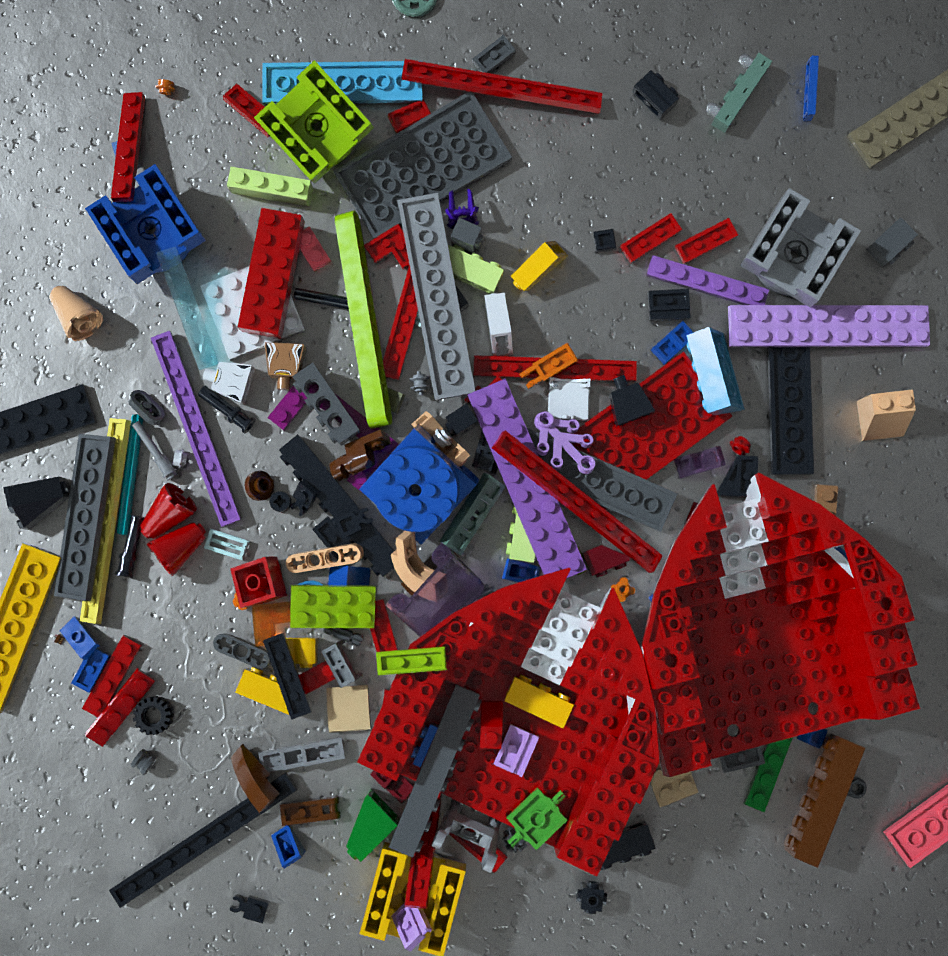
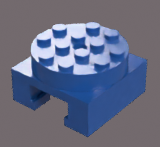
M156 164L134 177L139 186L135 188L133 201L111 202L105 195L85 208L128 277L136 284H139L155 273L164 272L176 267L192 249L206 241L189 212L183 206ZM151 228H156V231L154 232L155 236L153 234H148Z
M418 424L359 490L376 504L382 516L389 523L402 530L415 532V540L422 545L474 489L480 479L465 465L457 466L434 445L436 441L433 436ZM412 484L419 485L421 492H414L412 494Z

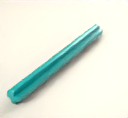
M138 414L131 416L117 534L119 535L128 534L131 521L141 442L140 436L132 425L140 421L143 426V418Z

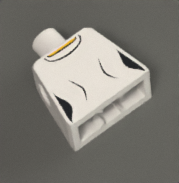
M219 362L217 370L205 369L203 380L213 382L211 390L245 405L255 368L248 364Z

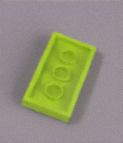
M291 585L290 628H374L376 587L362 585Z

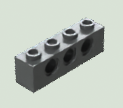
M313 362L292 376L295 380L293 383L299 394L301 392L305 394L307 399L304 401L310 410L315 409L319 414L316 416L322 427L325 425L330 430L328 436L334 444L338 442L342 446L361 433ZM312 384H317L319 390L314 394L309 393V387ZM323 401H330V408L323 411L320 409ZM336 417L342 418V424L339 427L332 426V420Z

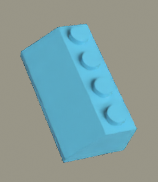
M708 327L687 335V348L693 357L692 367L699 379L697 386L703 394L704 400H702L704 410L712 415L745 410L724 333Z

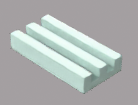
M210 529L204 548L244 561L250 541ZM213 534L243 543V547L212 538ZM214 542L241 551V553L238 555L210 546V543Z

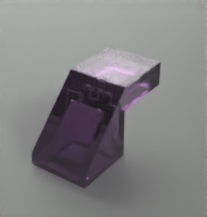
M721 446L674 459L680 479L726 465Z

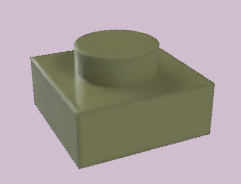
M387 387L391 411L398 414L405 394Z

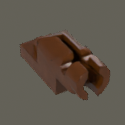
M380 429L344 444L346 454L329 464L333 478L342 481L349 478L350 473L354 476L375 465L373 451L382 450L385 446L390 445V437Z

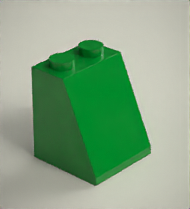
M372 788L368 791L346 845L348 848L347 853L354 860L358 859L360 862L397 827L400 821V817Z

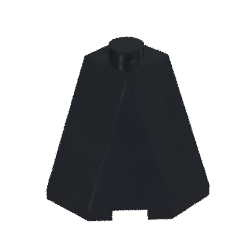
M58 476L3 487L9 511L19 518L16 522L19 528L31 529L69 499V482L65 478Z

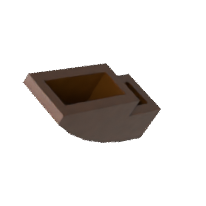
M242 744L231 757L233 768L243 791L260 813L270 806L280 793L267 780L271 774Z

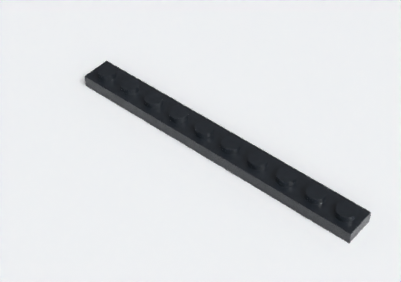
M287 772L270 782L280 794L262 812L259 813L250 800L246 798L112 887L109 892L119 908L297 791L298 789Z

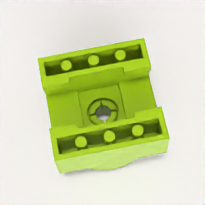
M314 60L296 77L300 82L277 104L271 101L254 118L313 183H316L333 166L346 159L354 147L374 127ZM316 122H322V132L320 130H313V125Z

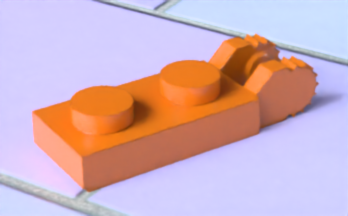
M566 343L534 362L531 367L519 375L521 378H525L536 370L539 377L526 384L527 388L530 389L541 381H546L576 363L578 359L569 344Z

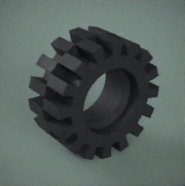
M153 696L143 699L136 705V710L133 712L135 714L133 722L136 721L137 724L135 726L140 728L139 731L141 733L157 735L169 728V725L173 722L172 717H174V713H172L173 707L169 706L170 702L168 700L165 701L163 697ZM152 707L157 708L161 713L160 721L155 724L150 723L146 718L148 709Z

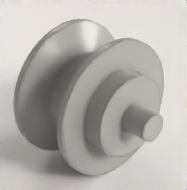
M417 371V375H413V378L409 379L414 382V386L410 389L419 392V396H422L423 392L430 388L429 385H426V380L430 377L421 374V371Z

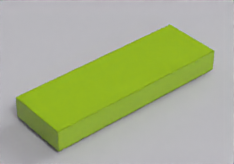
M445 646L376 652L378 675L447 670Z

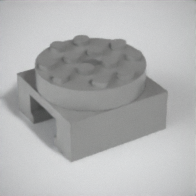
M789 188L756 237L755 242L740 266L755 274L770 290L781 295L791 296L811 308L821 298L861 230L841 218L834 225L806 209L810 202L809 199ZM790 251H795L798 254V258L791 260Z

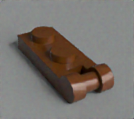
M332 796L281 803L282 826L341 818L337 806L339 797ZM329 805L330 812L324 813L323 806Z

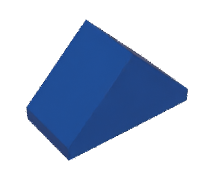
M342 565L330 567L328 585L370 586L371 568Z
M286 825L271 835L284 869L302 858L305 854V848L290 825Z

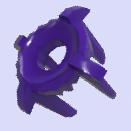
M470 189L467 190L468 208L463 206L462 209L460 206L458 209L455 208L453 190L450 191L449 208L445 210L448 215L447 227L454 229L459 216H467L461 219L475 225L479 224L476 215L479 207L474 206L473 194Z

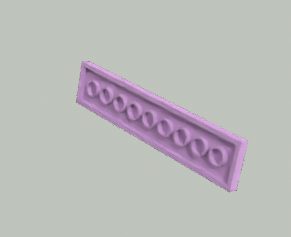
M807 305L728 306L730 347L930 346L928 305H813L811 308Z

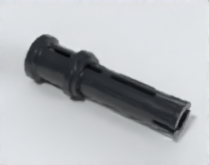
M206 385L200 389L198 396L224 414L229 423H234L241 428L244 434L253 427L256 419L247 416L240 407L232 406Z
M131 515L123 553L119 554L120 562L115 575L133 578L134 563L138 559L135 554L141 533L140 525L144 517Z

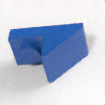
M507 558L502 579L522 582L539 577L540 567Z

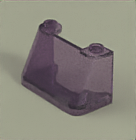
M443 543L432 553V561L438 567L410 598L403 593L396 594L385 605L419 637L452 613L473 603L484 589V584L480 578Z

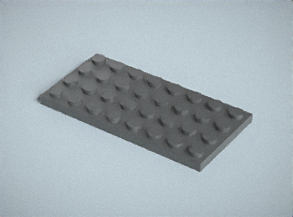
M469 91L340 166L333 172L374 239L395 225H402L398 200L438 193L439 202L449 197L451 190L455 194L511 161L512 156L476 97Z

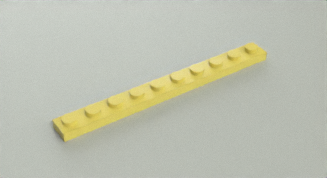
M110 418L107 436L115 437L116 440L91 601H82L81 622L101 624L131 425V421L126 419Z

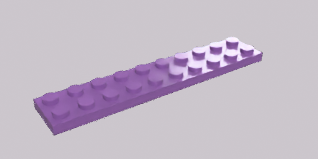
M506 379L468 394L469 401L543 575L571 568L567 576L569 578L587 570L558 500L492 449L500 434L506 430L538 456Z

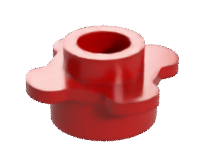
M738 436L735 437L734 441H730V446L736 454L745 456L746 453L750 452L751 444L746 438Z

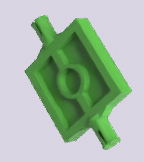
M537 787L507 816V819L516 830V833L507 840L508 843L514 848L523 839L537 850L568 821L558 808V804L567 796L560 790L551 799Z

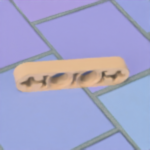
M352 543L295 553L287 558L286 567L292 573L352 564L363 558L364 551L359 544ZM352 549L353 551H357V555L355 557L353 555L344 557V553H348L352 551ZM331 551L338 553L339 559L337 562H333L330 559L329 554ZM312 554L319 557L320 562L318 565L311 563L310 558ZM305 559V563L298 566L292 563L294 560L302 561Z

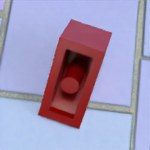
M481 702L480 748L501 749L503 702Z

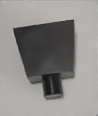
M625 375L613 379L617 390L611 392L609 398L616 427L650 415L655 411L638 382L628 385Z

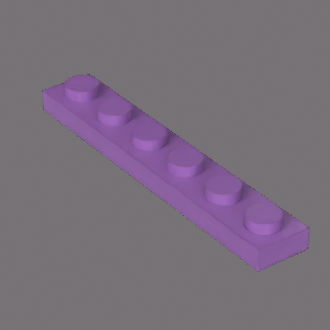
M652 255L646 274L647 277L742 305H765L769 289L654 255Z

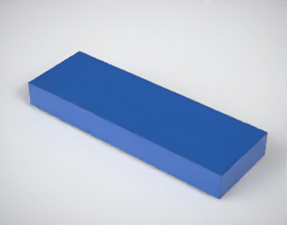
M812 55L806 63L803 121H811L816 114L819 56Z

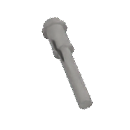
M140 421L134 423L132 426L155 459L153 461L163 473V478H166L168 481L178 475L176 472L177 468L172 466L165 454H161Z

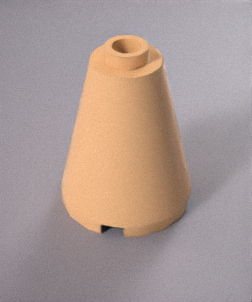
M56 286L52 289L49 296L69 339L72 338L73 341L84 340L94 334L92 330L95 327L100 328L103 322V315L98 309L66 286Z

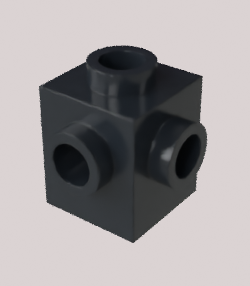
M581 882V889H577L576 902H579L580 908L585 913L596 914V911L602 912L603 905L606 906L607 893L604 892V888L599 882ZM596 897V901L589 900V898Z

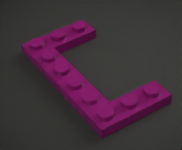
M312 384L309 387V393L311 394L319 390L317 384ZM293 385L267 418L285 431L306 405L304 400L307 397L303 392L299 394ZM336 395L361 431L356 437L361 438L380 430V428L371 429L368 426L366 417ZM323 401L320 408L323 411L330 408V401ZM334 418L337 422L342 424V418ZM390 437V445L385 446L382 450L373 451L375 465L354 476L351 474L347 481L359 490L396 449L399 443Z

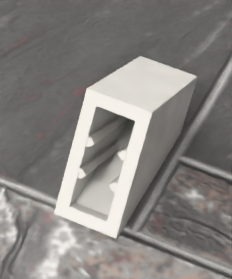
M505 292L484 295L492 355L512 356V332Z

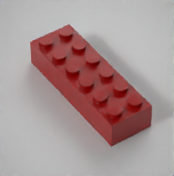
M261 208L237 326L241 332L282 339L305 224L302 215Z

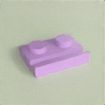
M510 724L494 765L522 777L539 736Z
M404 902L391 916L404 948L408 951H412L426 937L425 934L432 931L422 908H409L405 906Z

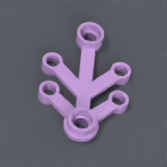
M546 411L537 414L534 419L536 428L540 430L539 443L536 447L537 453L541 456L548 453L549 444L547 443V437L549 433L554 438L553 458L550 461L552 468L555 470L561 469L563 465V459L561 458L563 447L578 463L577 467L581 473H591L595 467V460L588 455L582 456L570 442L580 443L582 447L589 448L593 443V437L590 434H573L578 431L580 426L579 422L575 419L569 421L554 419L553 415ZM570 425H575L576 428H571ZM557 428H566L569 433H562ZM583 439H588L590 442L586 443ZM539 447H545L546 450H541ZM557 461L560 465H555L553 462Z

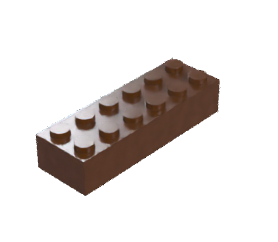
M832 733L823 742V753L815 762V773L808 780L807 787L809 788L806 795H803L800 800L799 806L801 808L798 815L796 814L793 817L791 833L787 834L784 840V850L795 859L816 868L819 867L865 751V747Z

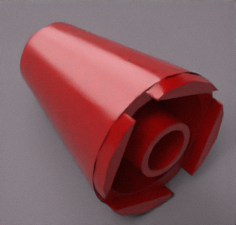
M172 483L162 486L140 525L141 533L146 538H158L192 516L197 510L194 501L190 497L186 499L182 495L184 491Z
M192 522L148 542L147 546L152 553H155L154 555L171 576H174L206 539L204 534L207 532L200 523L196 525Z

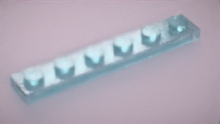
M177 246L157 252L158 260L199 370L217 365L219 362Z

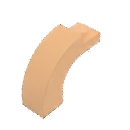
M427 411L411 424L414 428L418 424L421 425L432 436L435 434V430H443L442 426ZM453 438L450 439L452 444L444 448L437 442L434 443L436 447L459 467L464 465L470 456Z
M405 530L396 538L397 549L391 554L394 568L401 580L412 591L426 599L437 601L447 592L446 573L430 569L421 561L416 550L415 532Z

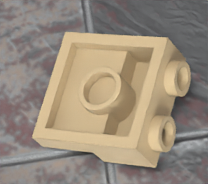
M659 762L650 785L660 808L699 793L692 777V772L666 777L663 776Z

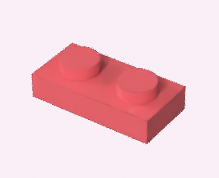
M310 226L304 229L300 250L315 272L330 263L331 260Z

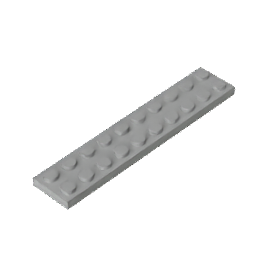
M438 193L398 200L435 401L468 395L475 392V386Z

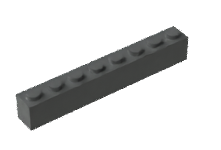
M457 684L455 685L389 848L412 858L415 852H420L424 843L421 840L423 832L428 833L432 820L429 819L431 812L437 811L441 801L437 799L440 791L445 792L449 782L445 778L448 771L453 772L457 762L454 759L457 751L461 752L464 746L465 739L462 738L465 730L469 732L474 720L471 719L473 710L477 712L482 702L479 699L480 693L466 687L463 688Z

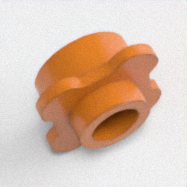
M625 577L620 578L616 585L613 584L610 587L615 589L620 602H624L629 595L635 593V588L629 585L628 579Z

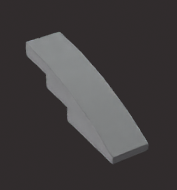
M341 737L258 752L259 761L268 772L301 766L306 767L345 758Z

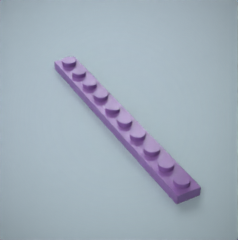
M167 331L151 337L220 525L224 527L242 520L172 332Z

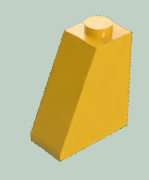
M556 241L544 242L511 275L514 280L513 284L519 290H530L569 255Z

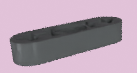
M226 633L219 634L214 638L213 646L220 653L258 669L265 668L270 664L267 651ZM225 637L227 638L226 642L231 645L236 641L237 643L233 646L232 653L229 652L231 647L224 646L221 648L219 640ZM244 645L247 647L248 653L245 657H240L237 654L238 646ZM252 649L255 650L254 655L260 656L263 653L266 662L258 664L259 660L254 657L249 661L248 658L252 655Z

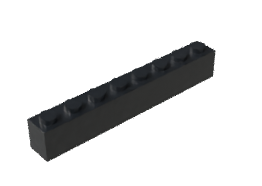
M297 434L279 449L282 453L280 456L281 460L287 466L291 464L295 469L292 472L299 481L305 479L319 491L317 497L321 502L318 505L325 513L329 511L332 514L333 518L331 520L335 525L334 519L346 513L354 511L355 515L359 514L361 509L338 481L333 478L332 474L301 436ZM363 514V518L365 520H368L365 514ZM361 523L362 530L346 537L350 544H359L364 551L363 559L366 560L368 558L373 564L370 567L377 576L381 574L382 577H385L395 569L391 559V554L394 550L372 523Z

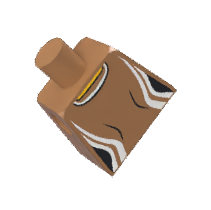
M265 342L268 375L271 378H278L277 389L289 390L290 379H294L292 376L302 370L306 346L304 344Z

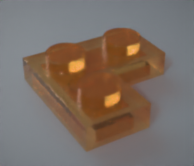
M291 601L252 606L255 647L265 646L263 640L276 636L275 624L290 622Z

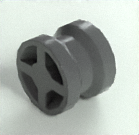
M143 748L130 766L138 768L140 773L145 775L154 765L157 758L148 755L147 751Z

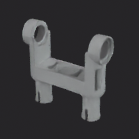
M452 799L450 808L444 813L431 846L440 849L449 832L485 848L481 861L482 870L491 873L498 857L495 853L500 839L499 828L502 822L497 820L496 823V819L489 817L488 825H483L462 815L461 811L464 804L459 802V805H457L458 801ZM466 828L473 829L475 832H470Z

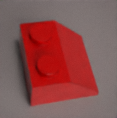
M277 556L263 557L230 568L240 608L271 602L287 596Z

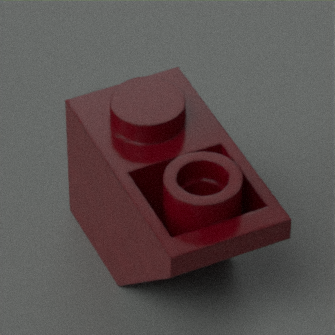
M603 545L581 553L590 576L596 575V578L608 574L607 570L614 567L615 570L626 567V562L630 561L629 556Z

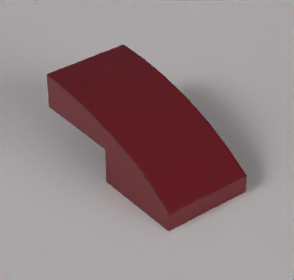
M374 770L370 774L400 804H403L408 799L414 787L402 774L399 775L397 781Z

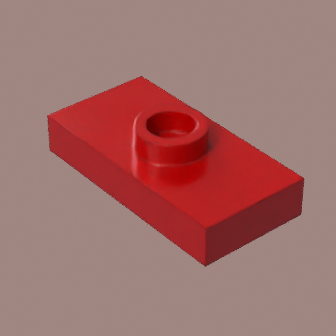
M423 99V101H416L390 112L387 117L397 134L428 116L431 112Z

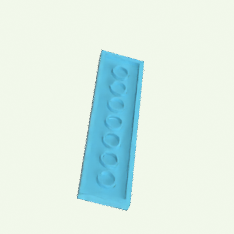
M404 61L317 62L353 104L414 103L416 101H423V83L402 80ZM312 62L263 63V104L268 105L271 101L277 104L300 82L296 77Z

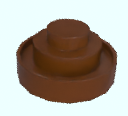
M255 471L250 473L245 479V491L252 500L263 501L271 497L274 491V483L267 472Z

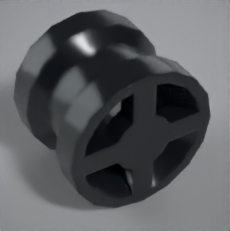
M278 491L271 495L269 503L273 510L283 513L291 508L292 499L287 493Z

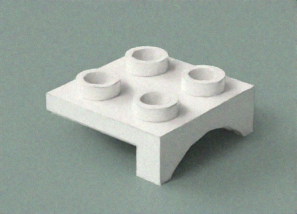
M549 378L548 412L553 415L554 419L589 421L591 379Z

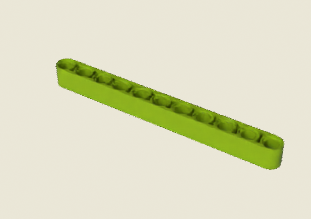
M354 210L336 215L335 226L368 426L374 429L391 425L392 414L361 223L357 212Z

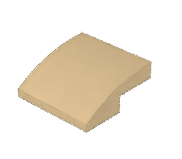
M368 685L326 688L329 733L371 730Z

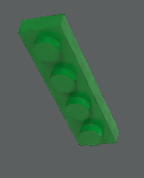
M793 737L765 745L762 753L765 764L757 766L743 804L765 813Z

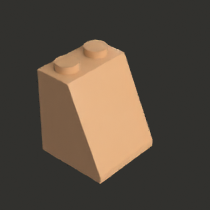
M913 390L870 394L858 400L857 406L862 441L903 437L916 411Z

